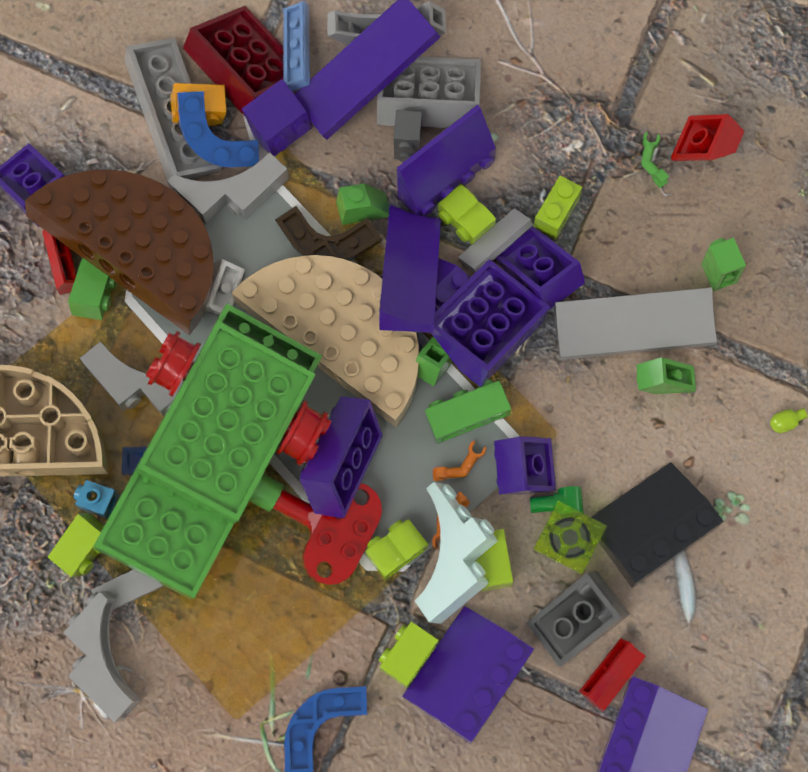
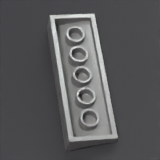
M175 38L127 46L124 61L167 181L174 174L182 178L194 180L221 172L222 166L209 163L198 156L185 141L180 124L172 123L170 95L173 84H191Z
M712 288L555 302L554 318L560 360L712 346L717 343Z

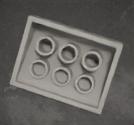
M418 57L378 93L377 125L394 126L396 110L422 112V127L448 128L476 105H480L481 59Z

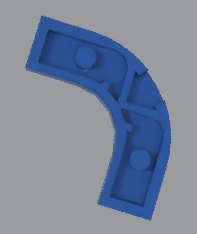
M204 91L177 92L180 129L185 141L198 156L209 163L222 167L254 166L259 162L258 140L225 141L215 136L208 128L205 116Z
M366 687L327 689L311 696L298 708L291 717L285 734V772H314L313 743L318 729L329 719L347 716H367Z

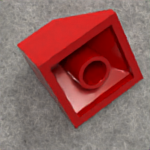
M729 114L689 116L670 159L672 161H708L736 153L745 131Z

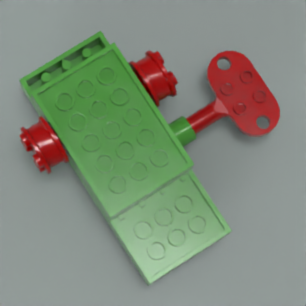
M227 303L194 362L193 359L201 343L197 342L194 345L180 337L179 331H176L174 335L168 333L159 350V353L163 354L162 358L155 357L145 375L150 378L147 384L152 385L156 383L169 390V396L173 397L181 381L183 383L92 548L191 600L198 593L233 524L239 521L247 503L250 501L268 512L273 508L309 528L310 536L305 544L302 559L303 567L308 576L314 581L324 585H334L347 580L355 571L380 521L382 506L377 493L368 485L360 483L358 490L364 491L367 495V502L364 505L357 504L353 498L345 518L314 513L311 504L283 490L284 484L264 474L274 452L279 455L284 452L295 458L296 464L299 466L303 462L307 463L309 459L313 458L319 447L315 443L321 435H325L331 424V420L327 419L329 413L324 411L320 414L307 407V401H302L316 375L314 371L322 355ZM321 562L329 564L331 572L326 578L319 576L317 573V566Z

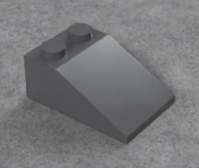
M593 571L582 576L529 620L527 624L557 665L561 667L628 617L630 613L598 571Z

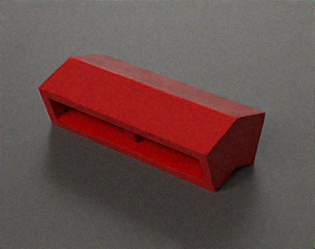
M43 230L42 233L56 289L60 295L70 293L76 278L70 249L58 240L61 253H59L55 237ZM63 263H64V265H65V269H66V273H67L68 280L65 279V275H64V271H63V267H62V264H63Z
M620 638L579 692L601 712H604L646 656L636 649L631 642Z

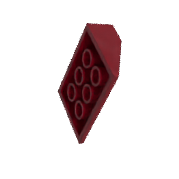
M246 6L190 28L183 50L215 85H224L225 96L243 115V107L281 79L284 81L283 45Z

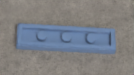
M305 1L283 9L284 81L291 91L310 85L309 5Z

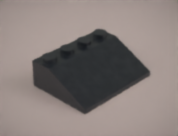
M670 462L587 519L584 523L631 588H633L718 529L724 521L707 498Z

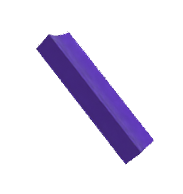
M397 0L311 78L310 85L300 88L294 95L307 112L312 124L328 140L441 36L410 0Z
M390 205L379 308V330L434 333L441 218L415 215Z

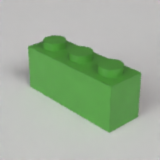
M487 380L481 387L477 386L478 389L470 392L462 390L455 393L453 399L445 402L441 399L428 405L429 408L425 409V415L437 444L511 415V407L499 380L495 382Z

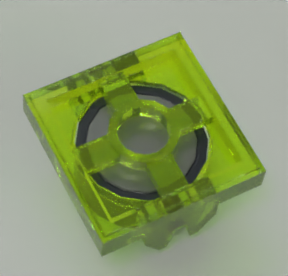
M558 501L533 550L582 575L607 526Z

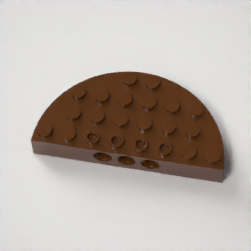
M91 170L59 178L46 184L25 200L27 218L108 275V277L188 335L197 327L205 313L211 293L214 267L213 251L209 235L200 217L175 191L158 181L140 174L119 170Z

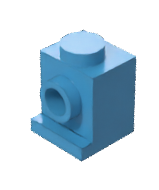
M88 480L85 481L84 485L79 484L74 493V500H77L75 505L79 509L107 520L119 498V494L114 489H109ZM97 493V498L94 501H90L91 494Z

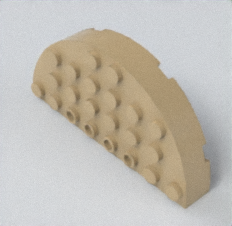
M321 255L299 256L281 260L260 269L244 280L231 293L234 302L256 320L322 355L317 365L318 368L357 398L369 399L374 411L397 428L412 403L418 383L419 363L416 362L419 354V345L416 332L379 330L381 277L369 269L345 259Z
M0 365V477L108 474V459L102 435L95 421L79 399L63 384L52 377L25 367Z

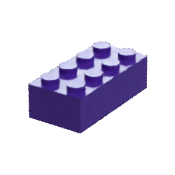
M340 396L336 406L331 411L329 419L331 424L324 436L321 435L317 443L319 447L311 460L309 459L306 467L301 471L300 482L315 514L345 518L383 434L369 399Z

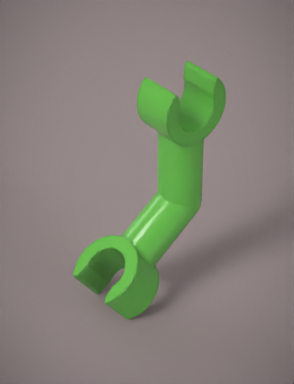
M646 132L643 137L644 151L641 165L652 176L654 183L661 188L668 183L666 179L669 176L663 169H659L652 162L654 149L659 146L660 135L658 134L656 141L651 143L647 140L648 132Z

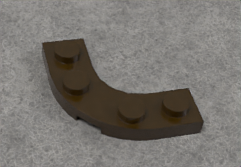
M297 206L275 219L293 248L303 256H331L351 261L382 242V238L368 218L337 236H325L317 233L309 225Z

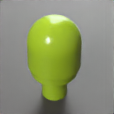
M804 408L795 412L792 409H786L772 416L770 426L776 433H786L795 429L799 425L798 422L808 418Z

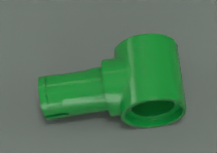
M579 486L559 488L558 492L554 493L553 496L530 497L531 513L555 511V514H560V517L563 518L584 515L582 488Z

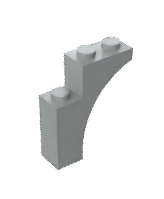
M430 1L416 6L439 35L446 33L445 9ZM337 10L327 13L328 37L348 46L381 14H353Z
M269 152L250 169L227 179L195 181L174 174L167 182L170 189L180 195L195 210L200 219L207 224L226 205L234 215L238 216L240 214L243 218L247 219L290 178L287 168Z
M101 341L80 357L84 366L123 412L127 408L132 409L137 406L141 401V397L145 395L164 417L183 383L181 381L173 397L169 396V390L156 383L152 385L147 384L150 378L145 376L147 373L137 371L119 361L107 350Z
M102 591L99 593L95 592L87 599L85 603L87 607L81 613L78 612L70 618L67 623L69 627L63 633L86 655L81 656L72 665L74 670L68 677L115 723L124 720L141 699L126 684L114 662L109 641V624L116 598L109 591Z

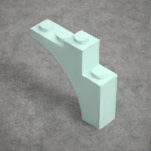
M433 482L426 489L435 504L439 517L441 532L440 552L435 571L428 585L415 602L429 623L441 624L489 584L484 577V569L475 560L498 542V540L493 535L495 532L494 528L487 520L472 517L463 505H459L455 499L457 496L456 492L451 486Z

